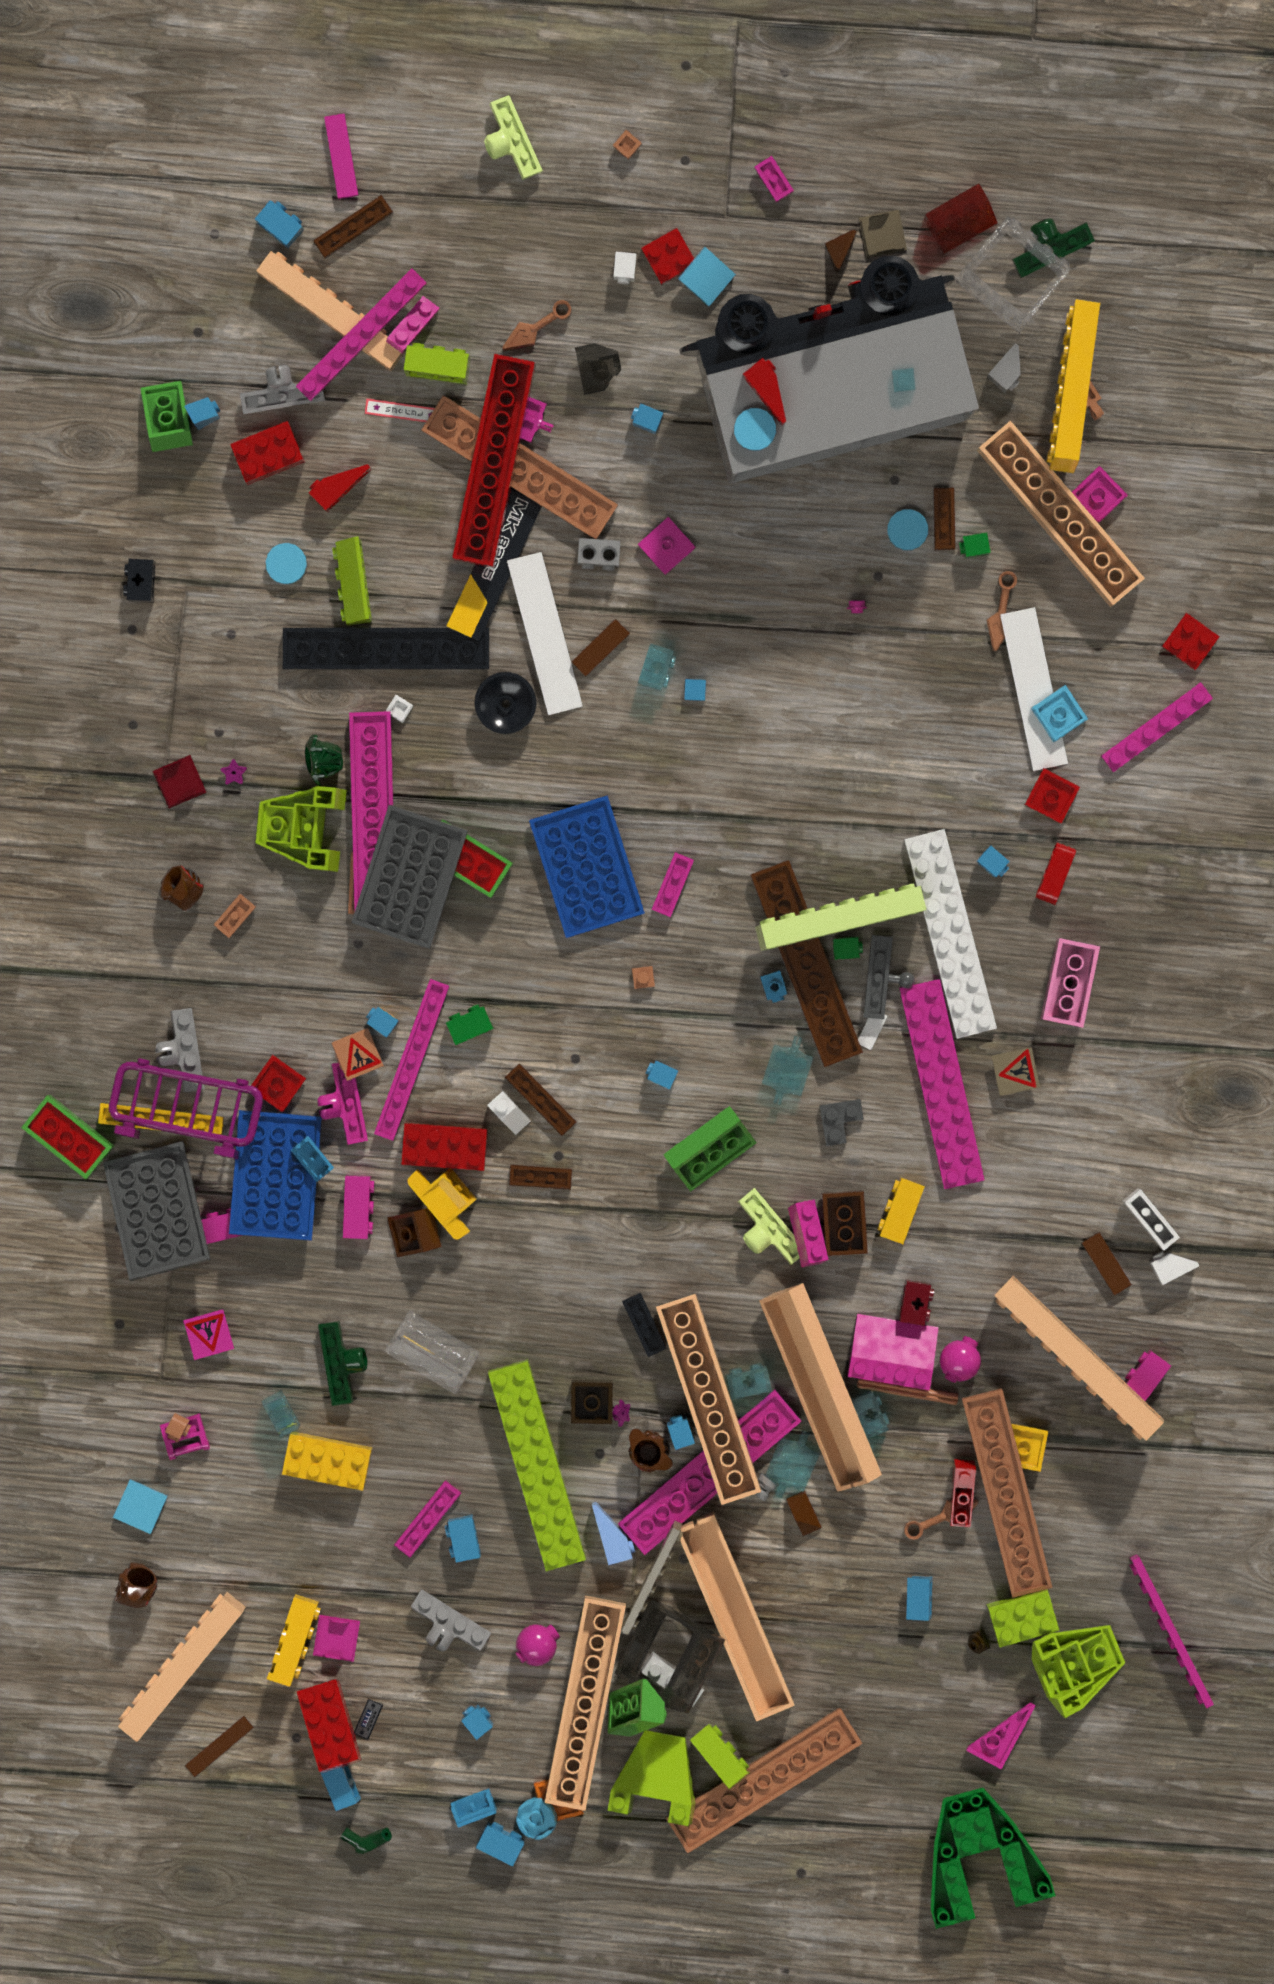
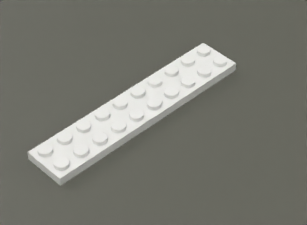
M945 829L904 839L916 887L921 886L927 909L923 913L956 1039L997 1029Z

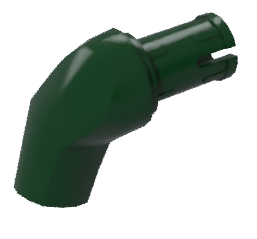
M346 1827L340 1839L353 1846L355 1853L365 1854L389 1842L392 1834L386 1827L361 1837Z

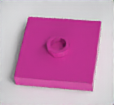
M1100 466L1072 491L1074 496L1098 524L1128 496Z
M669 517L638 543V546L664 575L669 573L696 548Z

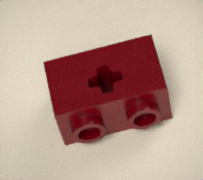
M905 1280L899 1315L900 1322L925 1326V1321L929 1322L931 1310L927 1309L928 1302L933 1300L934 1289H931V1284ZM919 1298L922 1305H918L916 1309L912 1301H916Z

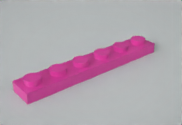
M1200 682L1101 755V758L1110 770L1115 772L1213 699Z

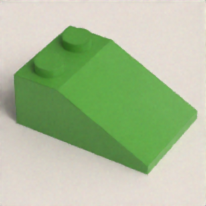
M176 381L142 387L141 394L152 452L193 445L188 414L184 407L186 403L182 382Z

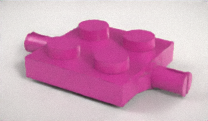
M531 397L529 398L522 440L531 443L539 428L551 433L554 425L543 421L546 403Z

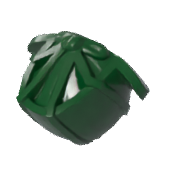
M311 735L305 745L306 766L312 780L317 786H322L318 778H327L343 769L342 750L336 744L317 740L318 735Z

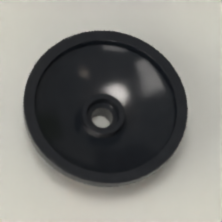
M499 672L489 676L480 684L475 695L474 705L476 714L485 727L499 734H512L522 730L531 722L536 711L537 701L532 686L525 678L512 672ZM508 700L510 702V706L508 708H504L502 706L503 701Z

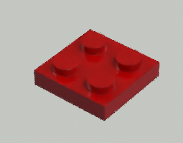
M677 228L641 248L661 285L682 274L694 260L692 253Z
M1185 613L1161 647L1195 671L1220 636L1188 613Z
M1043 768L1024 805L1062 824L1080 786Z
M272 1055L251 1086L256 1087L261 1092L264 1100L283 1112L307 1078Z

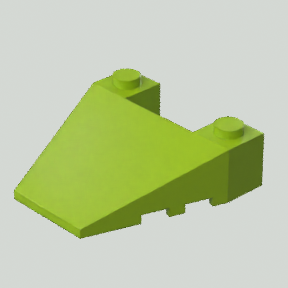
M317 786L309 790L261 801L259 803L255 843L309 869L338 872L340 851L322 849L326 809L345 810L347 790Z
M649 1730L644 1731L611 1789L607 1811L628 1815L632 1812L635 1795L670 1801L668 1823L684 1826L691 1825L695 1809V1796L693 1795L686 1737Z

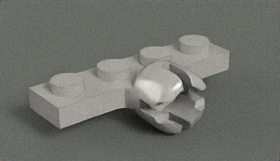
M279 365L280 378L277 377L276 367L273 366L266 370L268 383L266 389L240 393L243 414L325 401L324 390L310 402L296 388L297 384L293 383L288 365Z
M192 1008L170 1011L174 1039L156 1044L155 1053L167 1052V1056L156 1057L160 1066L178 1065L179 1070L182 1072L203 1076ZM182 1081L183 1093L197 1091L198 1083Z
M422 1589L410 1607L433 1623V1627L426 1636V1641L429 1645L433 1646L438 1637L441 1638L436 1647L439 1651H446L454 1638H459L478 1651H481L491 1634L485 1628Z

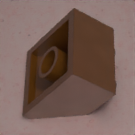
M428 1208L387 1217L397 1257L423 1253L442 1247L435 1217Z

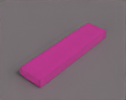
M345 113L326 116L324 119L338 200L359 196Z
M445 1480L394 1546L410 1558L460 1496L461 1492Z

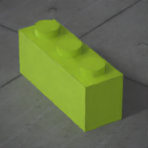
M708 1724L690 1741L725 1785L732 1789L750 1773L747 1770L750 1766L742 1757L738 1759L734 1754L737 1750L729 1741L726 1743L722 1739L723 1733L717 1725L712 1726Z

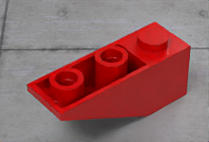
M954 1459L950 1526L971 1527L976 1476L975 1460Z

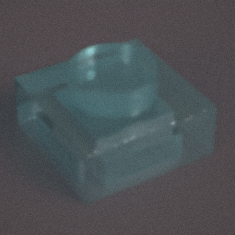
M913 368L892 370L894 392L916 389Z

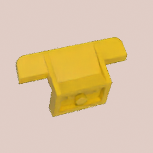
M451 1168L432 1184L417 1169L407 1180L410 1188L454 1239H460L468 1234L470 1230L458 1215L477 1198Z

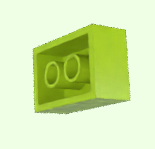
M412 343V346L407 345L404 363L406 376L467 385L470 356L465 353L466 350L453 349V351H446L445 347L433 346L432 349L424 348L425 345L421 343Z
M1047 1589L986 1604L1000 1648L1059 1631Z

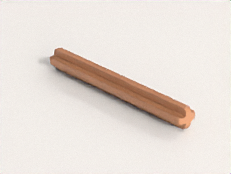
M859 1378L857 1380V1388L952 1405H957L958 1394L933 1389L924 1390Z

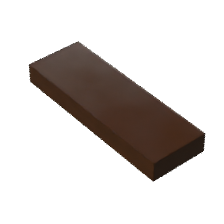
M933 488L934 551L956 550L954 488Z
M615 619L572 663L586 677L630 633Z
M510 1165L509 1186L571 1190L572 1169Z
M1100 1232L1081 1242L1114 1296L1132 1285Z

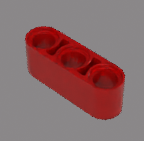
M1058 842L1055 844L1035 898L1053 905L1056 904L1074 859L1076 849Z

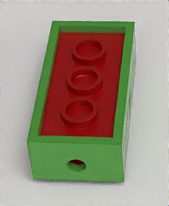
M467 835L454 875L492 899L513 863Z
M52 1095L45 1097L21 1127L84 1179H89L115 1147Z

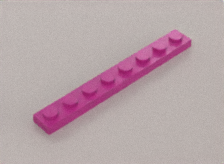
M411 268L296 385V388L311 402L427 285V282Z
M433 979L429 980L376 1126L375 1135L394 1141L450 987L449 985Z
M1137 1554L1130 1557L1132 1562L1129 1564L1134 1576L1138 1574L1141 1580L1138 1584L1143 1594L1147 1593L1151 1600L1148 1601V1604L1153 1613L1157 1611L1160 1617L1157 1622L1162 1631H1167L1169 1637L1166 1640L1171 1649H1176L1178 1653L1176 1660L1181 1668L1185 1667L1188 1673L1185 1677L1190 1686L1194 1685L1197 1691L1194 1695L1199 1705L1204 1704L1206 1708L1213 1706L1214 1704L1140 1557Z

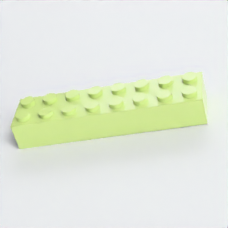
M913 883L900 887L897 892L892 888L879 892V896L876 897L874 893L859 897L860 901L855 902V899L851 898L839 902V906H835V903H830L819 907L820 910L815 911V908L802 910L798 916H795L794 912L779 917L780 920L775 921L774 917L760 921L759 926L755 927L761 951L923 912L927 909L921 886L915 887Z

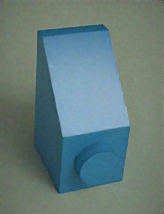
M208 397L184 406L198 430L220 419L218 412L221 410L216 401L211 402Z

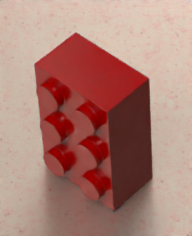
M288 421L230 444L247 485L305 463Z

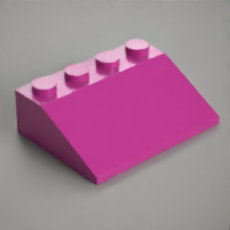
M857 1314L847 1376L930 1390L939 1327L903 1323L899 1320Z

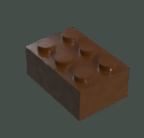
M864 1191L821 1193L824 1242L827 1255L868 1254Z

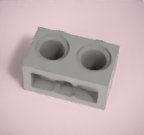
M579 538L578 565H582V569L593 570L594 566H600L602 570L615 571V567L619 568L620 541ZM587 549H591L595 553L594 557L590 560L583 557V552ZM608 550L615 553V558L612 561H607L603 557V554Z

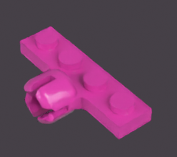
M333 1063L331 1068L336 1089L334 1093L319 1096L318 1106L330 1104V1108L319 1110L320 1116L325 1120L336 1117L342 1119L347 1145L368 1141L356 1078L347 1081L339 1064Z

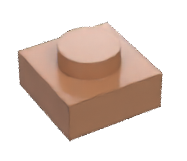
M625 130L613 144V148L629 160L642 143Z
M652 966L632 969L634 989L655 987Z

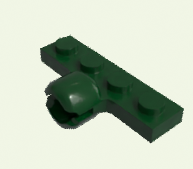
M1048 218L1031 227V233L1036 241V246L1011 260L1019 277L1023 278L1095 242V239L1087 222L1061 234L1054 220Z
M340 1321L318 1324L331 1404L336 1406L353 1403L349 1377L351 1373L363 1372L367 1369L368 1360L366 1352L362 1347L345 1348Z

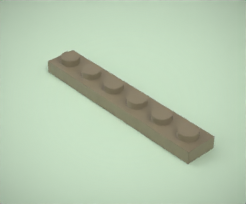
M674 1520L622 1624V1633L629 1635L631 1629H636L640 1620L637 1617L640 1612L644 1613L648 1604L646 1599L648 1595H653L657 1586L655 1581L657 1577H662L666 1568L663 1565L666 1560L670 1561L674 1553L672 1547L675 1542L679 1543L683 1535L681 1531L682 1523Z

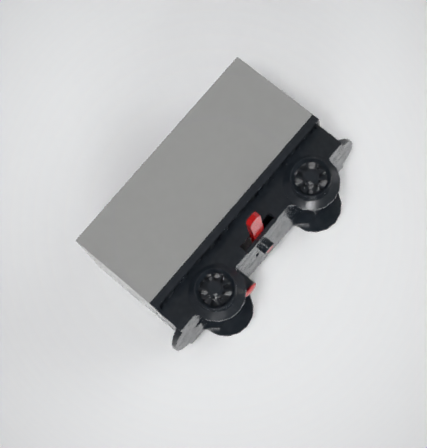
M882 256L870 263L864 270L861 280L848 284L851 299L841 303L817 305L808 308L809 311L778 318L771 305L762 297L753 294H739L729 299L721 308L715 328V336L697 340L679 349L681 355L697 358L702 377L701 382L728 484L968 421L979 409L953 306L951 301H948L945 289L955 281L954 275H940L921 280L914 267L905 259L897 256ZM762 358L765 361L769 359L776 368L774 372L777 376L786 417L784 425L779 423L742 377L744 372ZM750 408H760L767 411L773 417L776 424V434L773 442L767 448L760 451H751L743 448L737 442L734 435V425L737 417L743 411Z

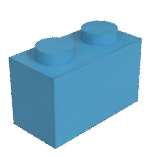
M270 200L256 216L255 221L289 249L304 230L301 225L302 221L294 214L292 216L288 215L285 212L286 208L280 202L274 203Z
M682 1414L670 1417L667 1427L675 1450L695 1444L687 1416L682 1417Z
M473 1515L448 1519L445 1531L447 1538L451 1537L452 1545L449 1546L451 1558L455 1557L456 1563L480 1558L481 1552Z
M487 1822L476 1844V1849L513 1867L524 1845V1840L521 1839L522 1836L514 1831L509 1833L503 1830L504 1827L496 1822L492 1824Z

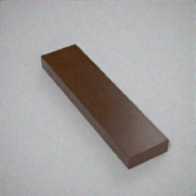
M380 195L313 240L324 259H326L393 214V211L383 196Z
M520 1063L504 1077L561 1136L577 1122Z

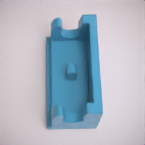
M309 1136L290 1150L316 1182L334 1169Z
M912 1576L907 1578L906 1620L929 1621L932 1618L933 1577Z
M348 1765L321 1773L335 1811L354 1805L361 1800Z
M489 1788L451 1802V1810L458 1828L497 1813V1807Z

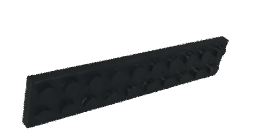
M283 628V670H489V628H485L479 641L451 628Z

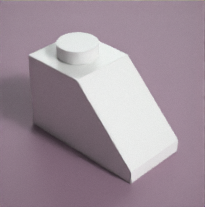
M504 1091L487 1105L515 1135L531 1122Z
M1163 1251L1153 1255V1260L1149 1261L1157 1279L1162 1285L1199 1267L1196 1261L1168 1252L1164 1254Z

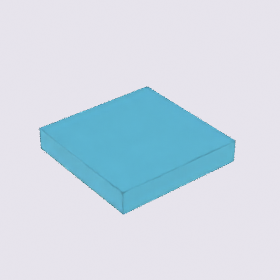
M703 247L679 276L678 280L707 306H710L736 274L706 247Z
M1066 685L1031 708L1053 742H1056L1088 720Z
M130 1479L113 1518L151 1534L168 1495Z

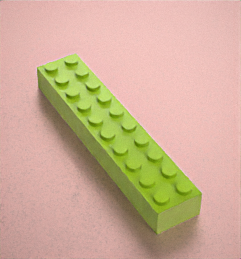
M529 1360L489 1370L488 1375L546 1572L586 1560L585 1551Z

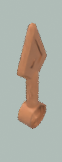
M565 300L557 301L553 306V312L533 325L519 322L502 349L506 351L535 345L537 331L555 319L565 320L570 317L572 313L570 304ZM561 304L568 307V312L564 316H560L556 312L557 307Z
M1010 571L1003 572L998 578V584L1002 588L998 612L986 620L994 651L998 650L1005 639L1000 615L1006 613L1010 589L1014 588L1017 583L1016 575ZM1004 575L1012 576L1013 584L1007 587L1002 584V577Z
M946 1500L941 1514L921 1523L917 1521L906 1523L904 1526L905 1535L909 1539L915 1540L920 1538L923 1530L943 1521L950 1523L951 1500ZM973 1500V1509L979 1504L978 1500ZM912 1524H916L919 1527V1533L916 1536H911L908 1533V1527Z

